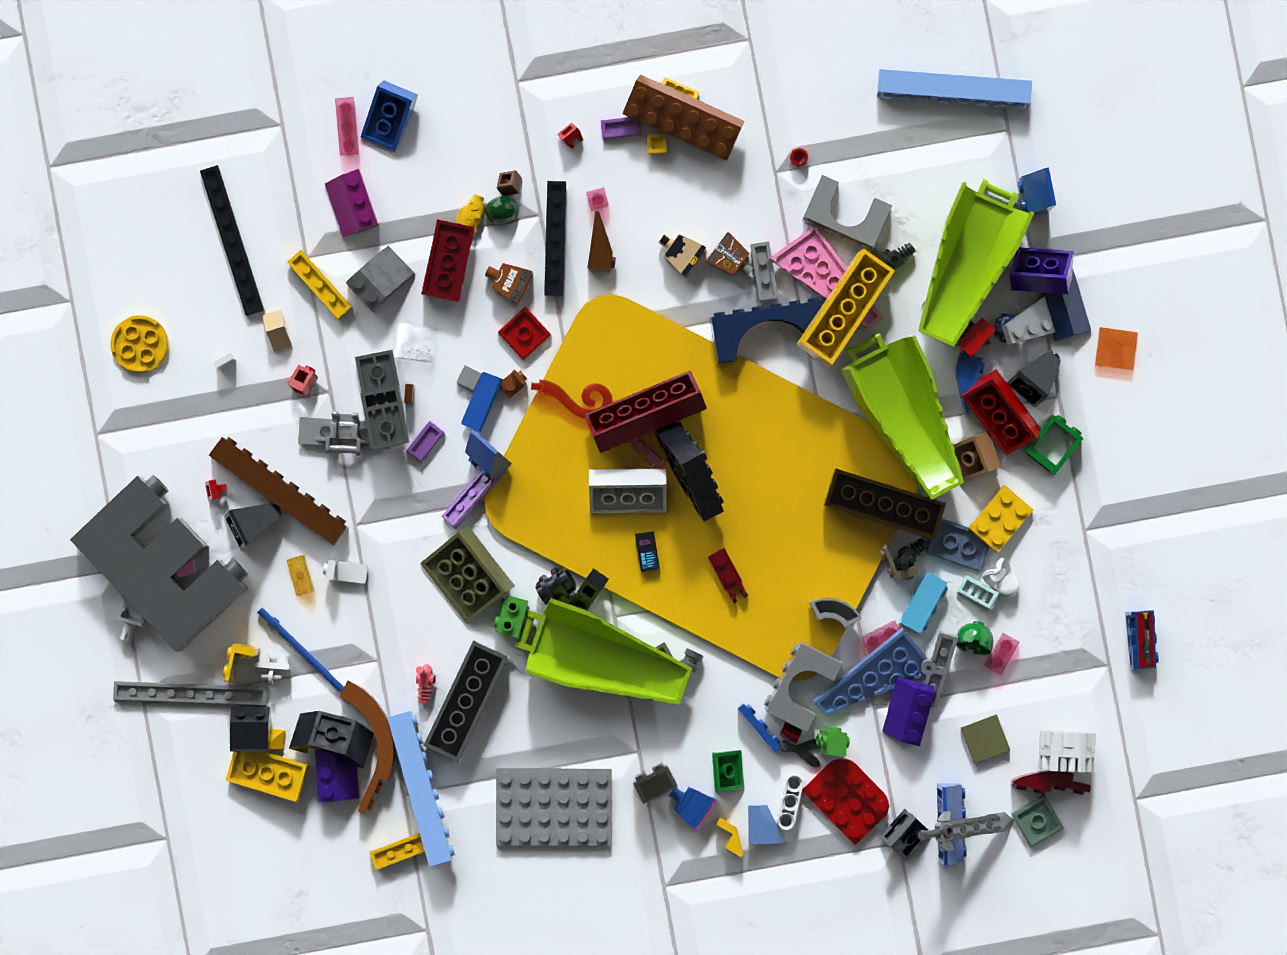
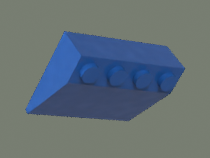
M937 784V819L945 811H951L949 821L966 818V808L962 807V799H965V788H962V784ZM963 839L951 840L950 842H952L954 850L951 851L945 850L939 845L940 842H938V861L944 866L963 862V857L967 856L966 845H963Z

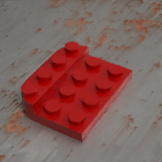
M837 758L830 761L802 788V792L854 845L860 842L884 819L889 810V801L886 794L856 763L847 758Z

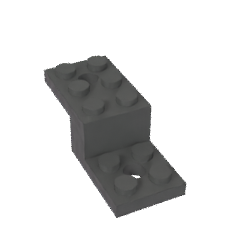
M393 350L355 357L362 392L360 395L371 450L410 443ZM375 367H381L383 370V374L379 378L372 375V370ZM384 422L392 424V430L389 433H384L381 429Z

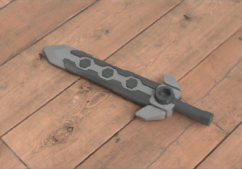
M945 811L937 819L938 823H935V829L919 831L918 838L925 840L935 837L936 841L940 842L939 845L951 851L954 850L953 844L950 842L951 840L1007 831L1013 823V818L1005 812L949 821L951 811Z

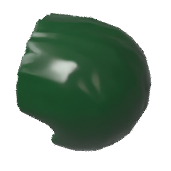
M506 196L493 198L485 207L487 219L495 225L512 223L517 219L519 213L515 200Z

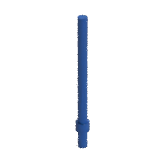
M263 607L257 612L272 630L274 629L339 693L344 689V686L279 624L280 621L276 617H272Z

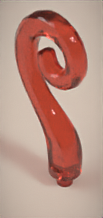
M539 379V383L531 382V390H537L538 395L556 398L567 410L580 418L585 419L584 414L595 410L585 409L577 405L561 386L552 381ZM598 383L587 385L581 395L583 403L589 407H593L596 404L590 398V394L594 391L599 392L603 397L600 407L613 402L610 390Z

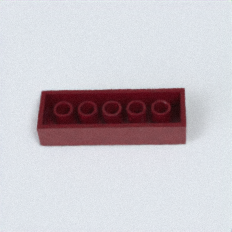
M689 370L588 412L584 416L598 450L602 453L657 429L664 428L674 422L681 421L686 417L706 410L707 407L693 374Z

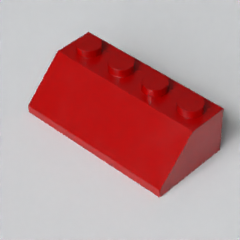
M997 369L980 378L961 396L1006 456L1037 439L1041 429Z

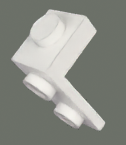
M328 560V564L324 563L323 575H326L328 580L365 584L368 565Z

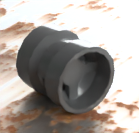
M686 648L684 659L680 661L692 667V672L696 673L697 665L704 656Z

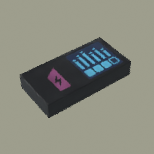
M654 531L635 534L641 572L660 569Z

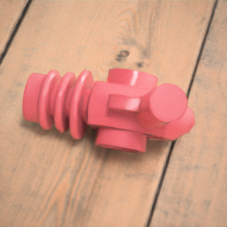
M425 664L423 667L418 666L416 668V684L421 687L417 688L418 691H421L418 692L420 696H417L420 703H430L431 697L429 695H432V693L429 692L433 691L430 688L436 683V675H433L432 667L429 664Z

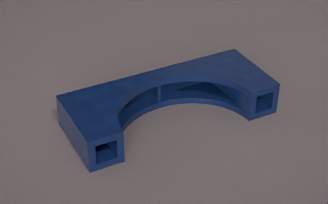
M819 297L807 299L808 302L800 303V300L791 301L787 306L776 303L771 304L770 308L767 309L757 306L752 307L751 311L744 312V309H737L732 311L733 314L725 315V312L713 313L714 317H711L709 321L716 364L736 361L741 338L750 328L757 324L768 321L784 322L796 327L803 334L825 301L819 300Z

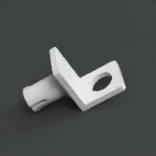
M123 598L117 620L124 622L120 639L124 640L126 638V641H132L135 627L144 626L146 620L126 615L125 611L128 601Z

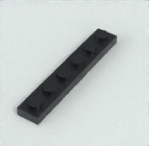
M547 181L544 296H563L566 181Z

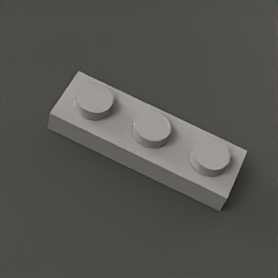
M766 241L750 244L759 301L777 299L778 292L773 262L769 260L772 257L770 243Z

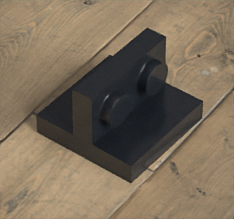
M904 809L882 833L880 838L906 861L923 842V840L918 838V832L921 830L927 831L928 829L916 817Z

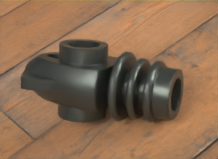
M909 242L904 244L905 248L901 246V249L898 247V251L886 249L882 253L874 247L870 253L893 270H896L904 265V260L908 261L907 257L913 256L916 250Z
M921 537L917 539V542L910 543L911 547L904 546L898 550L899 555L894 561L895 566L902 567L904 570L908 569L909 566L917 561V555L921 556L920 552L923 553V550L926 551V548L929 547L927 542Z

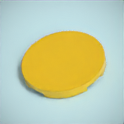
M135 315L123 320L116 326L111 336L110 346L111 352L120 366L131 372L145 373L154 370L164 361L168 353L169 340L165 329L158 321L148 316Z

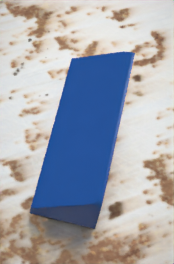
M486 372L481 373L461 421L462 425L479 432L482 431L503 381L502 378Z

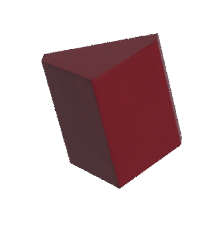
M785 721L778 735L797 743L802 729Z

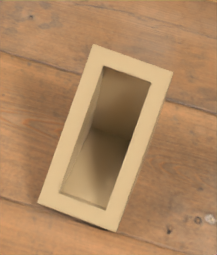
M281 309L262 315L265 330L273 351L291 347L292 343Z

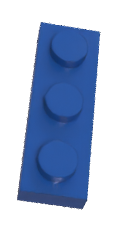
M742 703L737 708L776 753L781 748L778 745L781 741L774 733L770 735L766 731L768 726L762 719L759 721L754 716L756 711L750 704L746 706Z

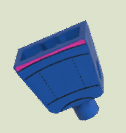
M688 786L685 792L674 787L669 794V797L677 802L673 809L696 831L717 802V799L690 786Z

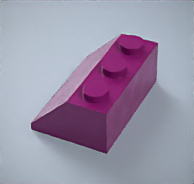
M359 169L339 175L324 183L343 238L379 226Z

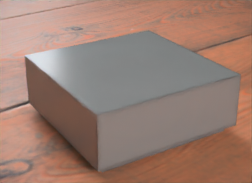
M464 365L456 382L474 391L481 373Z

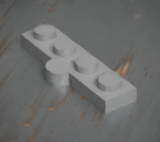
M940 630L931 659H925L921 663V670L926 675L924 684L934 686L935 694L931 707L936 709L958 641V635Z

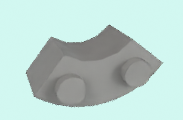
M821 598L809 602L818 620L833 618L846 628L862 619L860 614L851 605L838 599Z

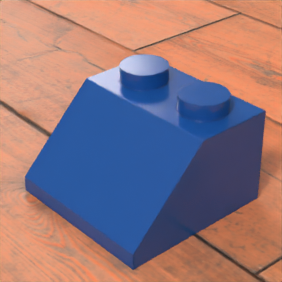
M474 429L471 430L465 453L470 457L468 461L475 467L479 465L483 468L480 472L488 479L492 476L497 481L512 463Z

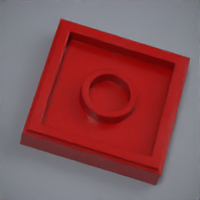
M526 306L498 331V334L523 361L551 336V333Z

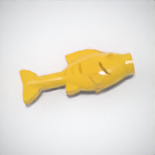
M474 194L473 198L460 209L456 223L475 227L474 233H476L477 225L483 219L484 197Z

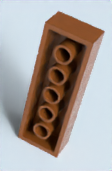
M641 74L635 81L622 113L726 161L745 122L740 118Z

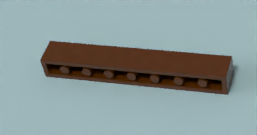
M229 436L227 439L221 437L208 456L326 541L336 545L348 528L345 525L347 522L339 515L336 517L329 513L331 509L324 504L317 505L314 502L315 498L307 492L303 495L298 491L299 486L292 481L289 484L283 480L284 476L276 470L272 472L267 469L269 466L261 459L258 461L253 459V453L246 448H243V450L236 446L238 443Z

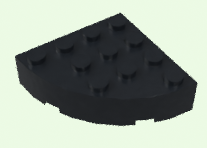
M674 422L664 428L655 430L656 438L660 447L663 448L667 455L666 459L687 498H690L694 509L703 522L724 512L721 505L724 501L716 491L718 485L711 478L713 472L705 462L707 456L703 450H700L695 440L692 441L689 432L684 430L681 422Z

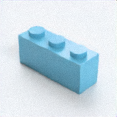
M925 572L899 623L917 633L925 632L930 624V621H928L930 615H934L939 607V604H937L939 598H943L948 590V587H946L947 582L929 572Z

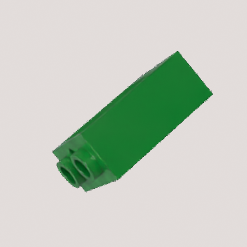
M1051 415L1040 429L1037 439L1031 441L1023 451L1052 475H1056L1084 439L1080 436L1082 433L1074 426L1072 428L1065 424L1067 421L1060 415ZM1053 423L1075 439L1056 465L1034 448Z

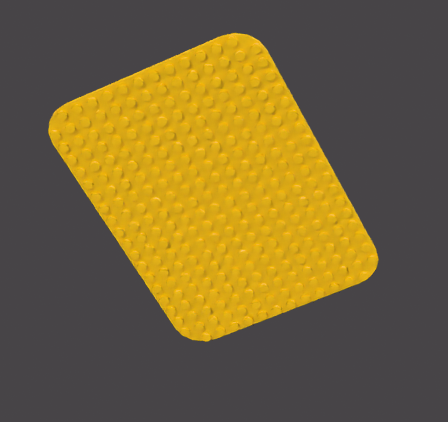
M610 294L597 296L588 301L575 316L504 454V457L512 464L506 470L503 477L488 492L484 500L486 515L492 526L505 537L587 578L593 568L609 578L604 588L765 671L781 677L783 671H781L786 661L789 662L792 656L790 652L794 644L798 645L799 641L833 656L846 628L833 618L818 620L809 602L821 598H833L848 603L856 610L882 560L880 554L882 547L880 544L885 543L888 548L897 530L896 528L823 506L834 469H840L916 493L918 485L868 421L738 354L737 360L734 362L716 364L712 341L629 298ZM691 370L707 409L686 417L680 422L684 430L689 432L692 441L695 440L700 450H703L707 456L705 462L713 472L711 478L718 485L716 491L724 501L721 504L724 512L703 522L694 509L690 498H687L666 459L667 455L663 448L660 447L654 431L600 453L584 414ZM666 469L667 512L590 513L589 470ZM654 531L660 569L641 572L635 534ZM723 548L727 551L748 594L744 598L740 593L738 585L733 586L731 590L737 597L738 602L733 603L727 590L725 591L708 559V556ZM803 671L795 675L791 681L808 680L818 673Z

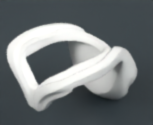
M1004 558L999 559L995 569L987 570L982 575L984 582L994 587L1004 597H1012L1019 590V582L1011 571L1010 564ZM1002 566L1006 570L1005 576L999 581H993L990 575L998 574Z

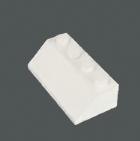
M666 469L589 470L590 513L667 512Z

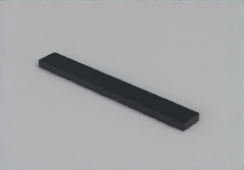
M219 165L200 170L245 315L249 316L265 311Z

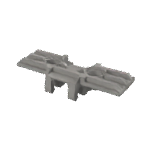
M332 411V419L300 417L298 444L325 445V454H330V452L356 454V456H360L361 448H371L369 438L366 440L359 438V431L367 429L366 421H360L359 413L353 412V415L338 414V411ZM384 422L381 426L382 431L389 433L392 424ZM323 427H329L331 430L330 435L326 438L322 437L320 433ZM332 438L357 440L356 446L331 445Z

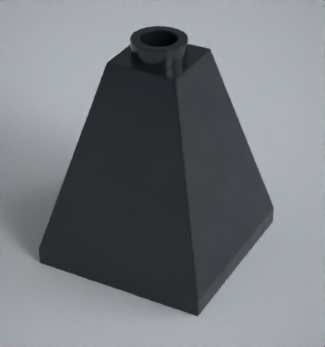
M1054 351L1046 352L1019 370L1007 381V384L1036 408L1049 396L1061 362L1060 356Z
M272 503L231 509L225 514L224 518L240 550H243L276 522L280 515H282V512L278 505Z

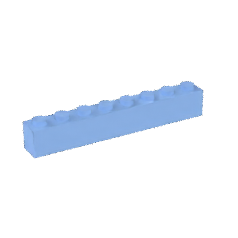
M879 69L876 95H881V98L892 99V96H899L901 100H911L912 97L919 98V101L929 102L930 99H938L939 103H949V100L957 101V104L963 105L968 104V102H976L978 106H987L988 103L995 104V107L1014 105V108L1025 109L1026 106L1031 104L1032 81Z
M408 711L387 717L429 867L452 861L455 851L453 845L448 843L447 837H450L447 825L444 826L442 819L445 818L442 807L438 808L436 801L439 800L437 789H433L431 781H434L432 771L427 769L426 763L429 760L426 751H422L421 744H424L422 735L417 733L416 730L418 725L416 714L412 715V712Z

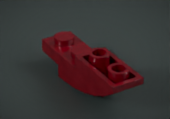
M1037 771L1011 779V784L1015 785V789L1026 791V788H1032L1034 793L1045 795V791L1051 792L1052 785H1054V789L1065 791L1066 788L1073 789V793L1084 795L1085 792L1090 793L1091 790L1090 784L1073 781L1074 773L1065 771Z

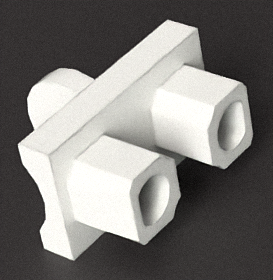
M260 653L258 661L254 663L255 672L261 673L262 679H268L269 685H273L274 680H281V675L290 676L291 669L287 655H277V663H270V654Z

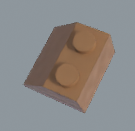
M988 431L953 444L954 453L958 459L964 481L1002 467Z

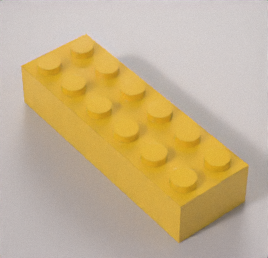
M860 250L796 346L824 366L829 367L833 365L895 270L867 250Z

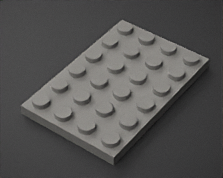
M496 768V845L611 846L612 768Z

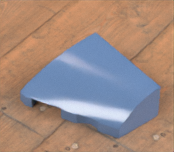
M748 805V844L785 843V839L768 806Z

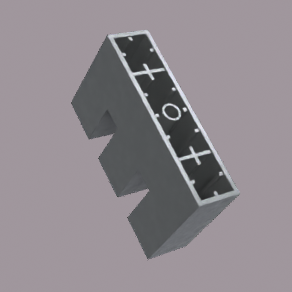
M154 474L148 480L142 476H136L86 523L70 541L174 651L179 652L189 645L248 589L243 580L249 574L233 558L227 564L223 560H216L186 589L176 579V574L192 559L195 560L208 545L183 518H176L146 547L136 536L169 505L163 498L169 490Z

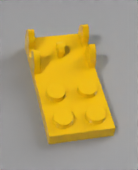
M233 752L225 780L294 802H300V795L310 764L269 752Z

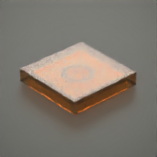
M1099 327L1094 365L1133 370L1138 332Z

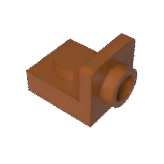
M514 369L503 379L500 388L511 399L527 386L525 382L527 378L521 370L517 372Z

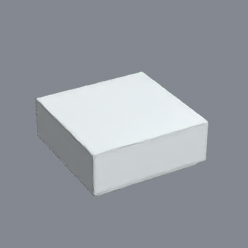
M228 352L215 360L214 364L218 369H221L236 359L232 353Z

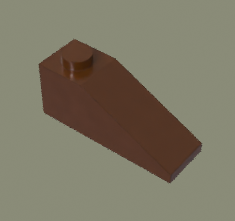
M595 211L587 269L610 273L611 268L615 269L616 257H613V251L600 212Z

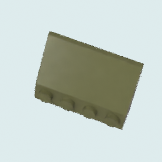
M469 526L457 532L420 563L466 623H469L515 587Z

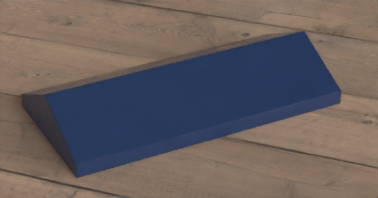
M1073 269L1068 295L1040 293L1041 297L1045 296L1055 329V333H1052L1054 341L1091 331Z

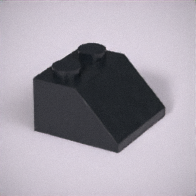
M231 707L230 752H269L272 725L270 707Z

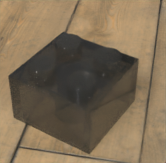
M662 762L652 767L653 771L647 774L643 771L635 775L633 785L643 804L678 786L667 763L664 765Z

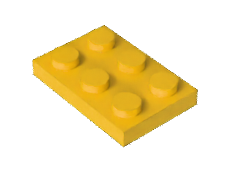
M1003 485L967 529L997 554L1034 509L1006 485Z

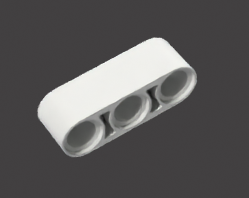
M791 774L785 780L777 816V823L783 830H789L795 824L803 788V780L797 774ZM792 778L799 779V786L797 788L789 786V781ZM787 797L795 799V804L792 807L785 805ZM783 816L791 818L789 825L784 826L781 824Z

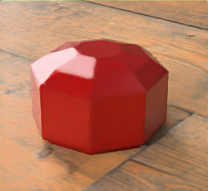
M797 148L792 151L789 158L791 164L799 168L806 165L809 157L806 150Z

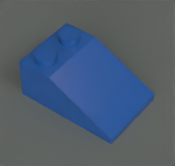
M383 80L376 87L360 137L395 152L413 113L418 94Z
M1049 167L1019 178L1017 188L1023 197V201H1021L1022 211L1027 213L1032 211L1035 215L1049 212L1056 206Z

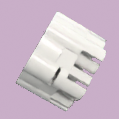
M1040 730L1039 748L1042 749H1039L1038 769L1094 772L1095 752L1092 751H1095L1096 733Z

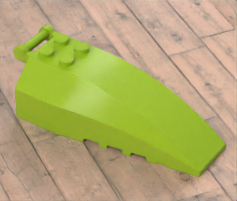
M986 179L982 180L978 192L967 187V183L964 181L959 187L945 219L918 332L952 347L955 346L1018 250L1034 215L1032 211L1027 213L1013 208L1019 194L1015 192L1010 193L988 183L989 181ZM987 190L1009 200L1007 205L983 195L984 191Z
M876 332L872 334L871 338L853 347L845 348V355L851 363L844 367L841 372L857 406L926 496L933 500L964 483L958 459L954 453V445L949 437V428L945 423L942 413L943 408L937 396L938 391L932 370L916 336H906L885 345L881 335ZM874 344L877 345L878 349L857 359L856 353Z
M550 598L542 614L527 610V619L520 639L516 642L515 646L529 651L525 669L528 674L567 687L680 705L692 667L591 612ZM534 619L540 620L532 644H526Z

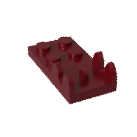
M437 219L421 295L457 303L460 302L475 227Z

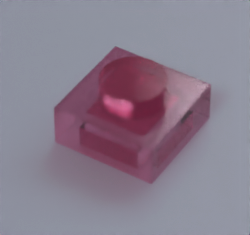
M604 187L586 192L591 211L609 207Z

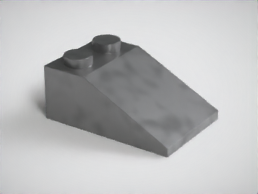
M388 245L345 283L374 312L415 273Z

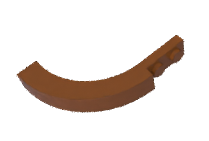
M347 680L340 698L351 703L364 714L373 728L378 748L376 768L358 808V812L365 814L367 810L371 811L375 802L372 798L375 793H379L383 783L380 780L389 781L394 764L395 743L387 715L380 703L362 686Z

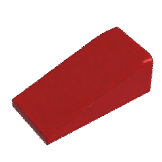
M981 317L956 346L969 358H972L996 329Z

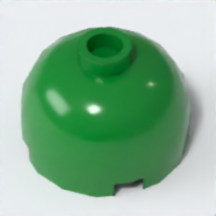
M973 621V623H968L958 630L956 634L958 635L956 644L958 649L967 652V649L974 651L973 654L989 655L992 652L993 634L984 626V623Z

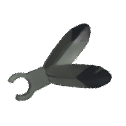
M816 738L798 745L791 744L788 741H781L788 744L787 750L780 749L782 752L797 753L812 767H820L819 760L809 752L818 749L819 746L816 745Z

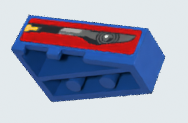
M1154 610L1125 612L1130 669L1156 668V663H1159V656L1155 645L1157 644V636L1155 633Z

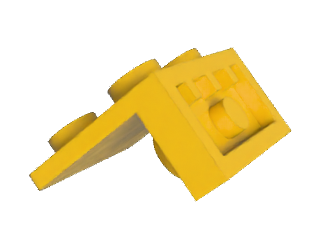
M235 643L232 647H229L227 652L229 663L224 667L222 677H225L224 682L229 683L233 681L238 657L253 659L254 656L259 655L260 648Z

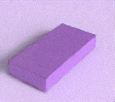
M630 117L600 120L603 140L641 136L639 121Z
M429 420L406 451L422 463L445 432Z

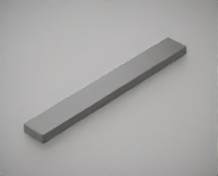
M114 681L113 700L267 706L268 687Z

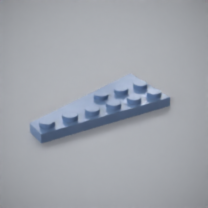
M901 628L813 699V702L825 716L847 708L848 705L865 701V698L873 695L877 696L894 689L896 677L907 680L921 678L922 675H925L921 670V663L928 658L906 631Z

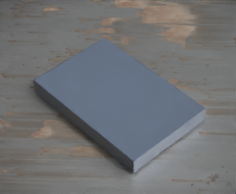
M942 518L936 539H930L926 554L981 572L989 547L969 531L968 527Z

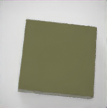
M997 714L960 727L974 764L1010 751Z

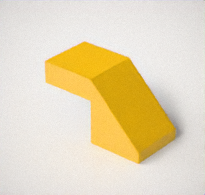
M719 817L716 825L731 833L725 848L742 858L743 850L737 827Z

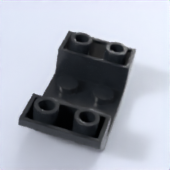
M323 711L300 713L289 749L308 754L309 748L345 757V764L364 769L374 733L358 721Z

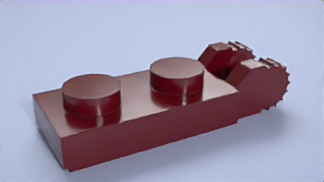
M725 548L708 556L725 591L727 590L733 603L738 602L735 593L731 590L735 585H738L744 598L747 597L748 594L741 583L742 580Z

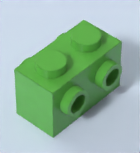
M509 595L501 598L499 609H502L500 617L496 616L494 627L497 628L496 632L519 638L529 601ZM511 603L516 604L515 610L510 609ZM506 622L511 623L510 629L505 627Z
M826 726L825 730H819V734L816 736V745L819 746L818 753L846 756V749L849 748L850 738L846 732H842V728Z

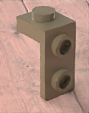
M885 543L880 544L882 550H880L883 561L887 560L889 564L887 571L890 578H894L897 582L902 580L908 581L918 574L914 564L906 570L902 569V567L896 569Z

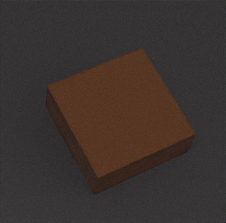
M405 384L404 403L413 404L414 385Z

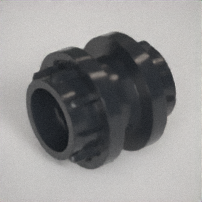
M555 567L551 569L552 576L549 578L544 574L539 577L535 589L546 605L550 598L561 601L560 597L563 595L566 598L573 596V591L576 590L577 585L566 568L561 567L558 569Z

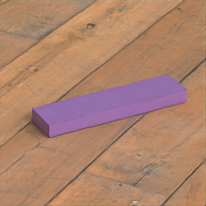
M506 471L497 481L492 476L488 479L479 472L441 517L453 528L457 529L503 477Z

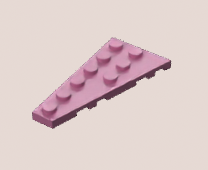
M815 226L769 258V260L825 300L847 269ZM874 304L860 323L865 329H869L883 318Z

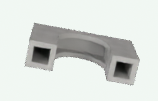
M822 174L803 216V219L806 220L805 223L815 227L816 225L821 226L824 232L831 235L837 233L841 235L840 238L844 241L851 242L853 240L862 249H873L892 205L874 198L865 219L860 224L855 226L841 225L833 218L830 210V204L839 182Z
M799 641L798 645L794 644L790 652L792 656L789 662L786 661L781 670L783 674L775 680L772 687L774 691L772 695L766 697L764 705L766 712L807 732L816 714L814 711L794 702L790 698L789 684L792 678L803 671H814L834 681L843 664L840 660Z

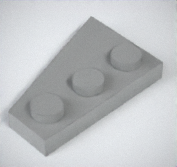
M1045 296L1038 298L1035 303L1028 306L1021 314L1015 316L1002 327L1007 345L1055 333Z

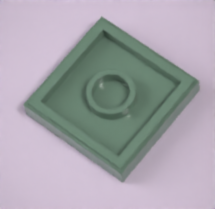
M1045 795L1011 813L1030 847L1064 829Z

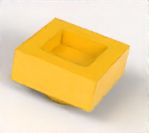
M665 133L647 134L648 154L667 153Z

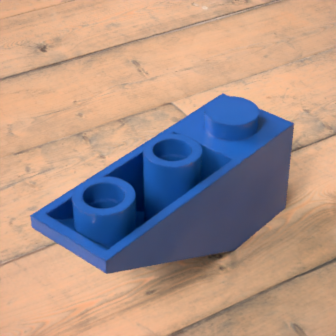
M960 352L954 373L963 412L967 415L972 410L961 396L977 382L979 374H983L985 363H982L983 358L973 355L972 358H969L965 353Z

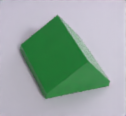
M741 750L712 752L714 791L723 792L743 789L744 779Z

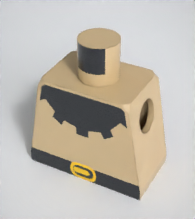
M664 234L658 242L667 249L663 255L664 259L683 278H686L707 248L681 234H678L674 240Z

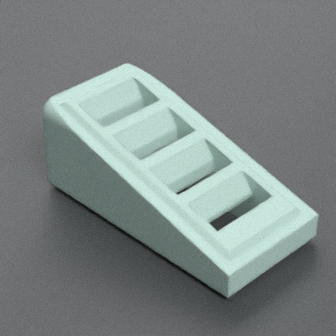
M965 575L957 592L991 611L1001 596L999 592L968 575ZM969 582H972L973 584L971 585L968 593L965 592V589ZM977 585L980 586L975 596H972ZM983 589L987 590L982 600H979L978 598L980 597ZM990 593H992L993 596L988 604L985 603Z

